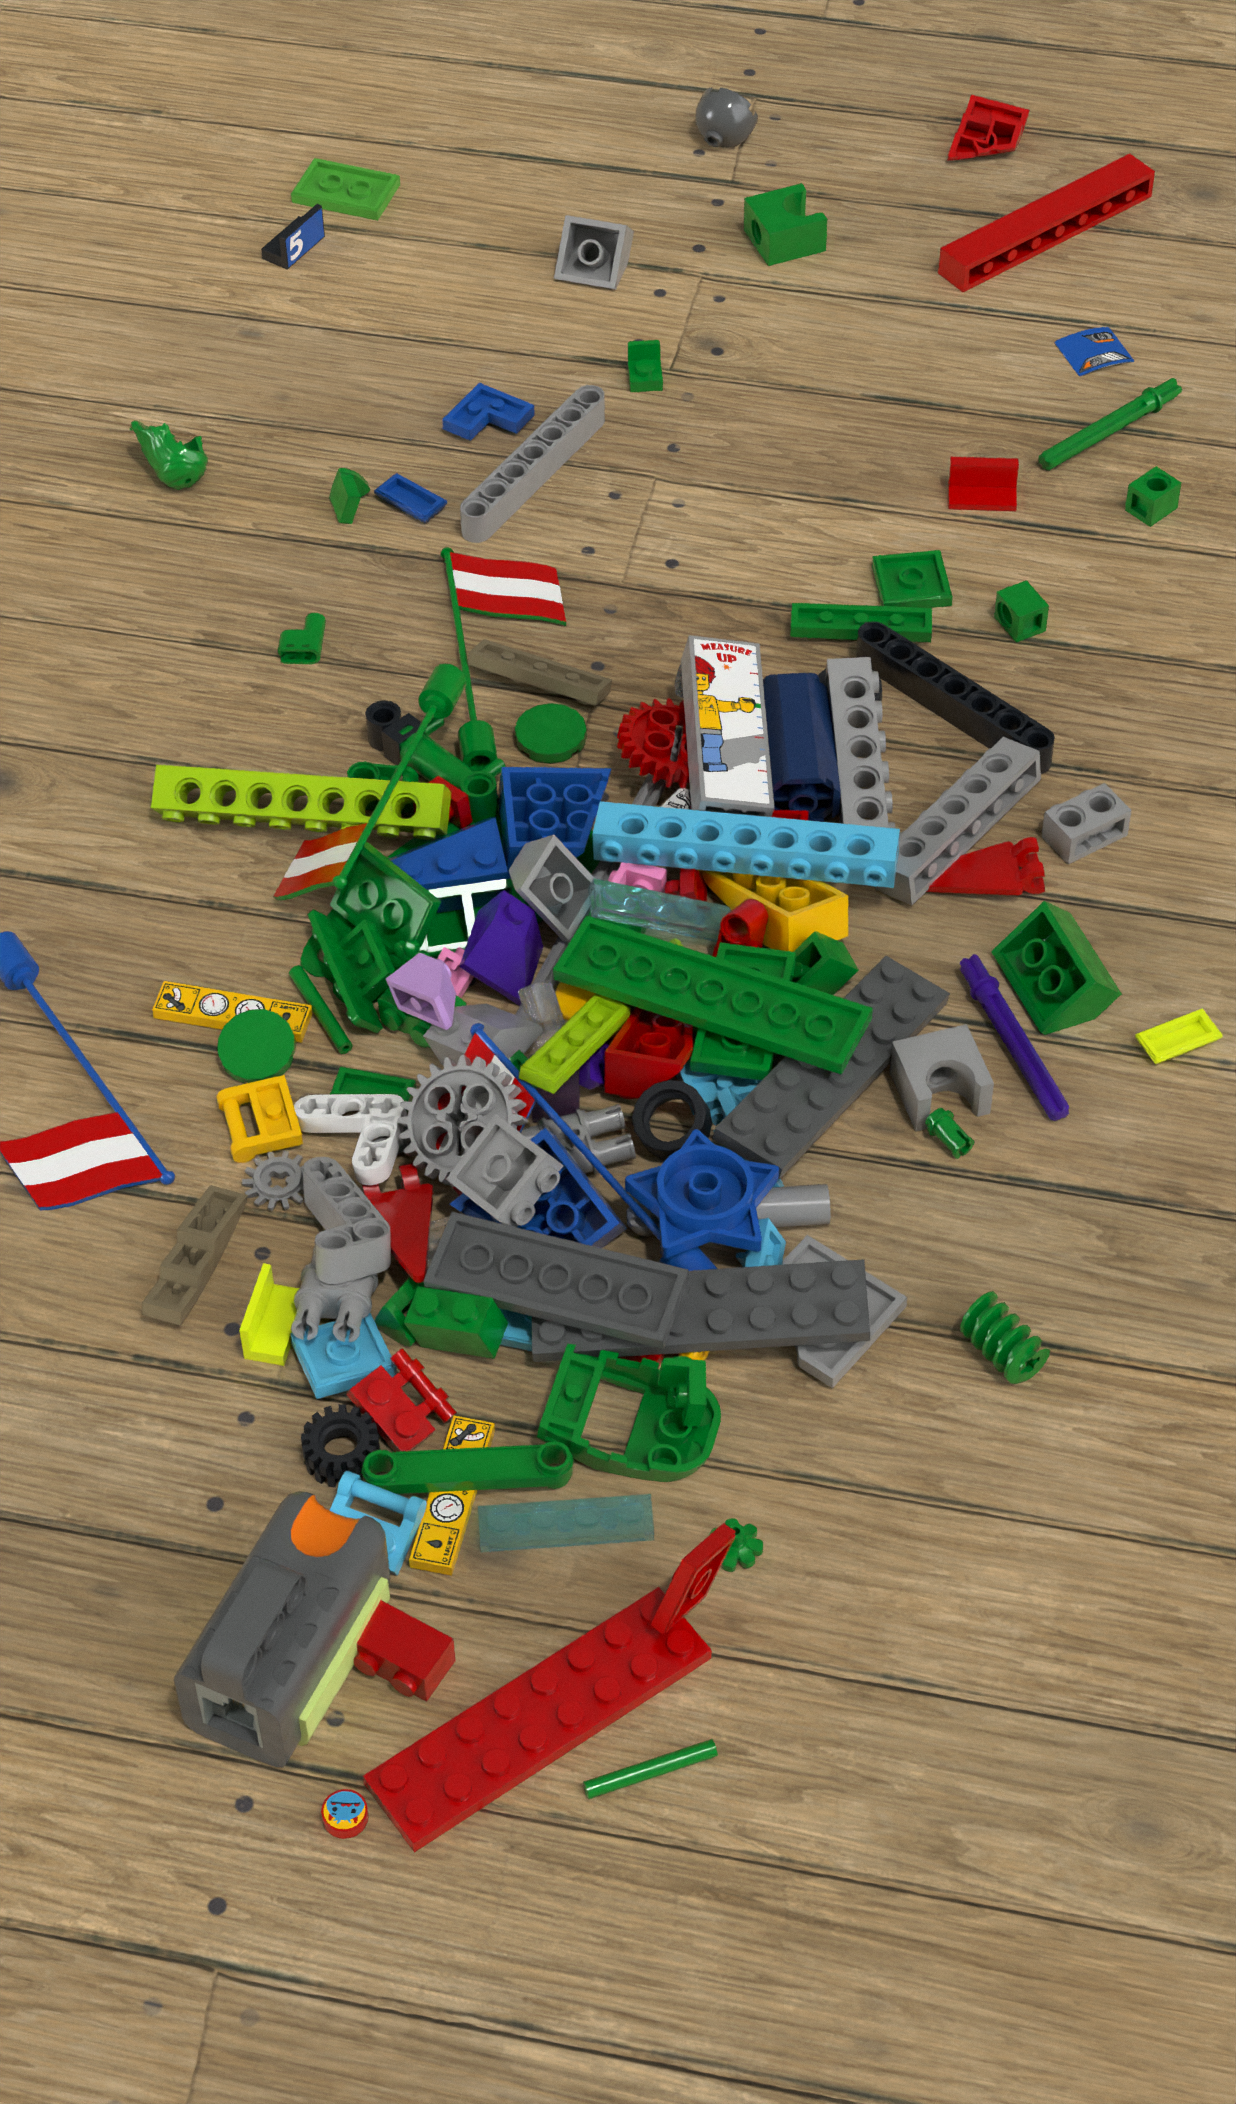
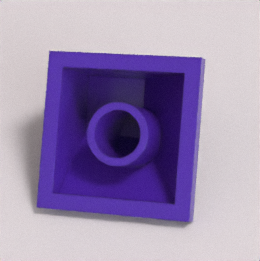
M506 891L500 892L478 910L459 966L519 1006L531 987L543 950L535 911Z

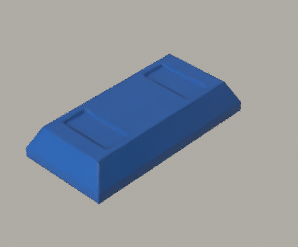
M398 473L374 490V493L380 499L423 523H427L442 511L447 504V500Z

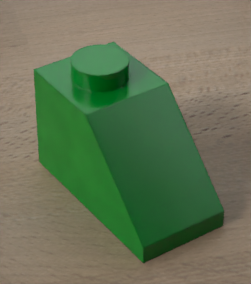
M814 931L794 951L796 952V966L792 982L834 995L859 971L844 943L817 931Z

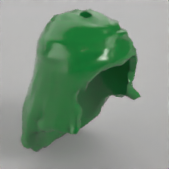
M137 420L131 422L130 430L135 432L141 444L142 452L150 466L154 469L157 477L168 487L177 490L192 487L204 475V472L207 471L208 457L203 451L202 436H196L190 442L182 444V441L178 442L175 439V435L171 434L166 423L162 424V426L155 427L150 425L148 427Z

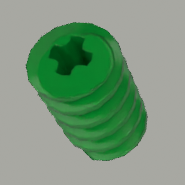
M989 1291L969 1307L962 1319L960 1332L965 1338L971 1339V1343L977 1350H982L983 1356L988 1361H992L994 1367L999 1372L1004 1373V1377L1009 1383L1018 1384L1025 1382L1044 1366L1050 1356V1349L1046 1348L1038 1351L1042 1343L1039 1336L1028 1338L1031 1332L1028 1325L1017 1327L1020 1321L1019 1316L1016 1313L1006 1316L1009 1310L1008 1305L1005 1302L996 1304L998 1300L997 1294L994 1291Z

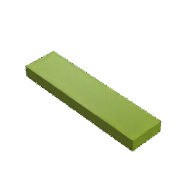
M595 994L520 1067L519 1079L554 1094L627 1021L630 1016L631 1007L614 999Z

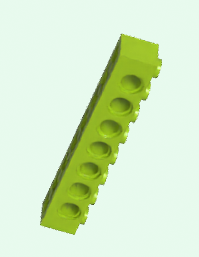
M156 764L151 808L162 815L163 820L170 822H184L185 817L198 818L199 823L218 825L220 824V819L233 820L234 825L241 827H255L256 822L269 823V827L280 830H290L291 824L305 825V830L312 832H327V827L344 829L368 823L371 816L365 815L366 806L372 801H379L390 780ZM398 781L373 830H377V835L384 837H399V832L413 833L414 838L423 840H435L436 835H447L451 791L444 784ZM200 788L199 799L192 804H188L187 796L189 792ZM229 791H235V801L229 806H223L222 800L224 795ZM266 793H271L272 800L269 806L259 809L258 801L260 797ZM300 796H307L308 803L306 807L301 811H294L295 800ZM337 798H343L344 806L342 810L336 814H330L329 807L332 801ZM409 803H416L415 814L411 818L402 819L401 811L403 807Z

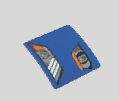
M1109 327L1083 330L1055 341L1056 346L1078 376H1083L1110 365L1134 362V359Z

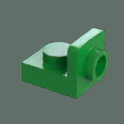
M629 341L627 343L630 392L663 391L660 341Z
M686 1356L664 1358L657 1377L658 1386L676 1388L675 1405L676 1408L682 1409L683 1426L700 1427L707 1405L706 1361L692 1360Z

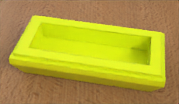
M1203 1008L1137 1033L1135 1037L1155 1065L1211 1044L1221 1039L1223 1035Z

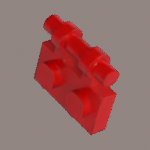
M402 1348L390 1358L399 1369V1373L391 1377L384 1367L380 1365L349 1389L346 1394L355 1406L360 1408L362 1414L367 1412L371 1416L372 1423H376L378 1433L394 1452L412 1451L434 1433L436 1429L426 1418L431 1413L435 1412L444 1424L453 1418V1415L457 1414L447 1401L449 1398L442 1387L437 1389L422 1372L425 1367L417 1358L412 1360ZM408 1383L424 1399L417 1407L402 1390Z

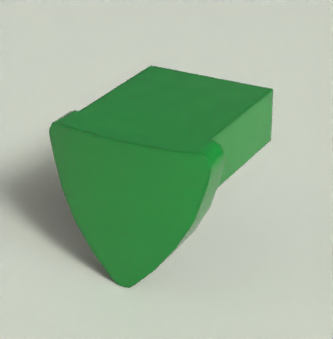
M347 468L338 469L329 499L334 507L339 523L352 524L361 497L369 493L371 489L363 476Z
M411 1277L384 1304L374 1320L379 1330L394 1341L411 1347L416 1340L404 1324L406 1318L404 1313L410 1308L418 1286L425 1287L424 1282L416 1283Z

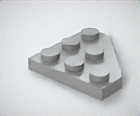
M806 1235L782 1261V1265L846 1261L847 1259ZM866 1271L870 1341L795 1346L798 1366L831 1388L841 1380L907 1306V1297Z

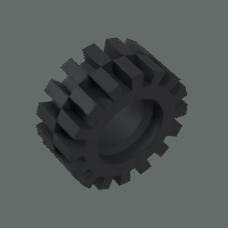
M338 1404L339 1412H333L331 1406L325 1407V1416L323 1417L316 1412L312 1415L313 1424L307 1421L304 1425V1433L301 1434L304 1463L310 1475L315 1473L316 1481L321 1484L327 1478L328 1487L336 1488L337 1481H340L345 1471L360 1475V1480L363 1481L362 1465L364 1459L371 1452L380 1450L377 1426L375 1422L372 1423L371 1416L367 1412L361 1416L360 1408L355 1406L352 1407L351 1412H347L346 1404ZM340 1437L351 1438L357 1442V1447L353 1451L343 1455L330 1454L324 1449L328 1442Z

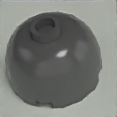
M721 87L718 92H711L712 88H708L703 93L696 108V126L704 137V140L713 147L738 146L749 137L758 121L757 113L755 112L753 116L749 110L751 104L738 93Z

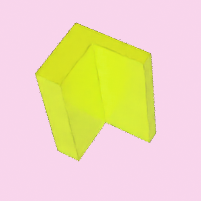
M263 1263L239 1331L244 1359L284 1366L292 1345L291 1326L297 1312L294 1305V1296L300 1288L274 1284L270 1264Z

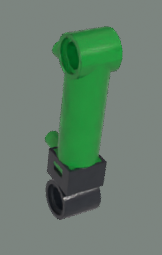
M377 701L372 703L365 712L369 744L378 751H384L385 758L393 764L399 765L421 721L410 713L402 717L400 707L392 701ZM432 717L407 765L429 782L435 777L440 776L468 794L473 822L495 817L499 810L495 777L501 773V767H506L504 761L496 758L479 771H474L429 737L430 734L445 724L444 718L437 719Z

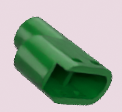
M308 614L305 618L304 630L289 629L282 631L278 645V654L281 656L280 662L284 664L312 665L320 661L326 619L322 614Z

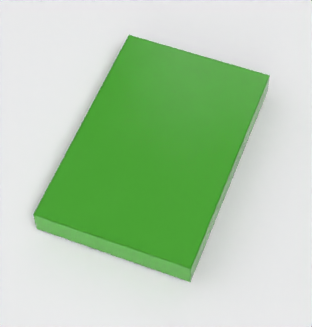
M314 158L292 191L291 200L295 204L310 207L319 204L324 210L378 221L401 185L400 176Z

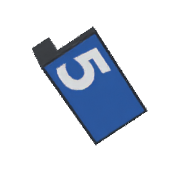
M316 204L302 217L298 216L261 249L262 259L288 270L325 237L322 206Z

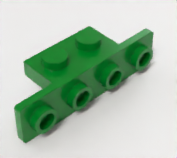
M313 909L307 914L313 927L311 932L323 950V961L336 981L334 986L336 991L342 996L348 1009L346 1011L348 1019L358 1028L364 1027L374 1033H378L383 1027L372 1001L389 987L386 978L394 973L395 969L376 925L364 919L344 937L336 920Z

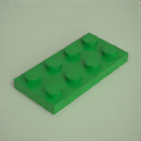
M720 943L716 956L717 958L791 982L796 966V952ZM698 1028L690 1066L691 1071L763 1080L771 1072L775 1053Z

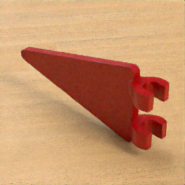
M1024 838L1015 845L1012 842L1006 841L961 855L929 886L926 892L1021 895L1024 890L1031 894L1045 892L1043 880L1045 872L1043 863L1039 862L1038 854L1036 853L1039 852L1037 838Z
M412 1163L399 1166L402 1189L381 1193L379 1184L361 1185L364 1195L390 1226L391 1254L414 1282L421 1283L424 1281L427 1273L434 1192L431 1184L420 1185L417 1169Z

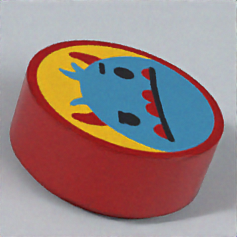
M341 1789L331 1793L323 1802L321 1809L325 1829L329 1834L337 1838L348 1839L355 1837L365 1829L368 1823L367 1803L364 1797L354 1790Z

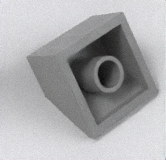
M565 215L554 279L616 290L629 261L634 231L627 225Z
M555 835L525 843L509 869L517 893L564 942L570 941L602 887Z
M486 1003L454 1007L453 1023L449 1029L444 1030L432 1025L423 1037L444 1066V1058L446 1057L452 1059L458 1065L460 1055L465 1054L472 1040L470 1029L475 1023L484 1025L483 1031L508 1059L518 1050L524 1054L542 1033L543 1029L541 1025Z

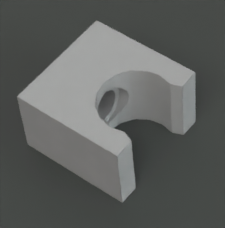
M967 1024L892 1041L890 1075L915 1132L928 1128L925 1125V1121L930 1115L932 1094L937 1092L951 1091L962 1095L970 1103L972 1113L977 1117L990 1114L994 1082Z

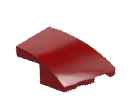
M971 95L965 114L963 113L958 131L955 133L947 160L954 161L1015 151L1025 129L1030 110Z

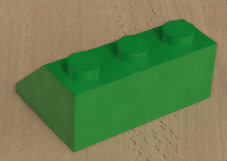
M1043 901L991 951L1037 1028L1044 1035L1095 1020L1122 995L1072 914L1049 902Z

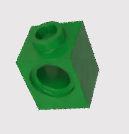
M1155 466L1128 485L1125 511L1149 527L1153 526L1178 508L1182 482Z
M1027 580L997 591L994 618L1016 643L1046 632L1049 605Z

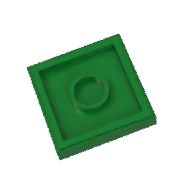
M940 550L872 556V568L882 606L921 608L952 606L953 596Z

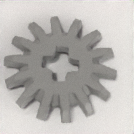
M273 1151L268 1152L269 1159L262 1161L259 1157L254 1159L258 1166L256 1169L250 1167L245 1169V1173L252 1177V1179H242V1186L252 1188L245 1191V1194L248 1195L247 1198L259 1196L254 1201V1205L261 1206L269 1199L268 1210L273 1211L278 1200H281L285 1210L290 1207L287 1198L298 1204L303 1202V1198L298 1194H304L303 1166H299L303 1157L299 1154L291 1160L288 1158L289 1151H283L282 1157H275ZM287 1176L285 1179L287 1186L283 1188L279 1185L270 1187L272 1185L271 1177L283 1178Z

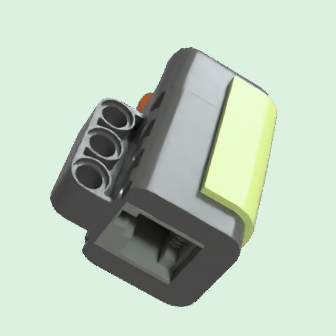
M298 1491L291 1493L280 1503L174 1676L182 1718L190 1729L209 1740L265 1764L281 1768L286 1766L297 1745L304 1746L308 1744L352 1670L354 1658L358 1653L356 1643L380 1600L389 1603L390 1600L389 1583L391 1578L386 1535L379 1522L369 1516L355 1519L336 1514L322 1506L317 1501L316 1495L308 1492Z

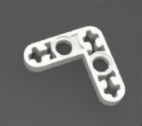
M394 1094L308 1095L299 1099L294 1104L299 1126L303 1132L360 1133L352 1157L355 1177L359 1183L363 1185H377L389 1178L401 1143L399 1134L404 1132L406 1127L397 1122V1119L408 1116L406 1109L400 1106V1103L404 1102L402 1097ZM350 1111H359L358 1113L350 1116H342L343 1114ZM378 1137H389L380 1142H371Z

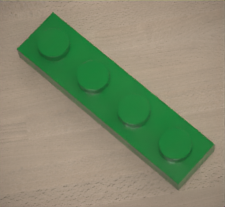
M792 603L790 637L857 640L860 626L873 621L886 625L911 642L931 643L932 608Z

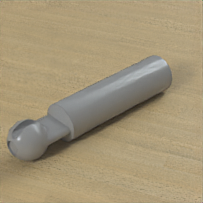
M828 1185L772 1187L756 1208L758 1220L769 1218L776 1228L830 1224L831 1212ZM635 1199L637 1204L659 1227V1218ZM628 1207L626 1211L627 1225L638 1235L647 1237L654 1235L635 1212Z

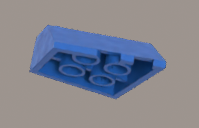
M544 1128L530 1139L564 1166L559 1171L560 1180L557 1186L550 1192H543L534 1204L535 1213L532 1219L525 1225H518L517 1228L598 1248L605 1247L627 1229L552 1132ZM464 1193L450 1203L451 1206L465 1215L502 1224Z

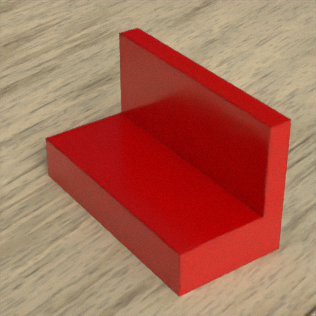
M951 456L948 480V509L1016 511L1018 458Z

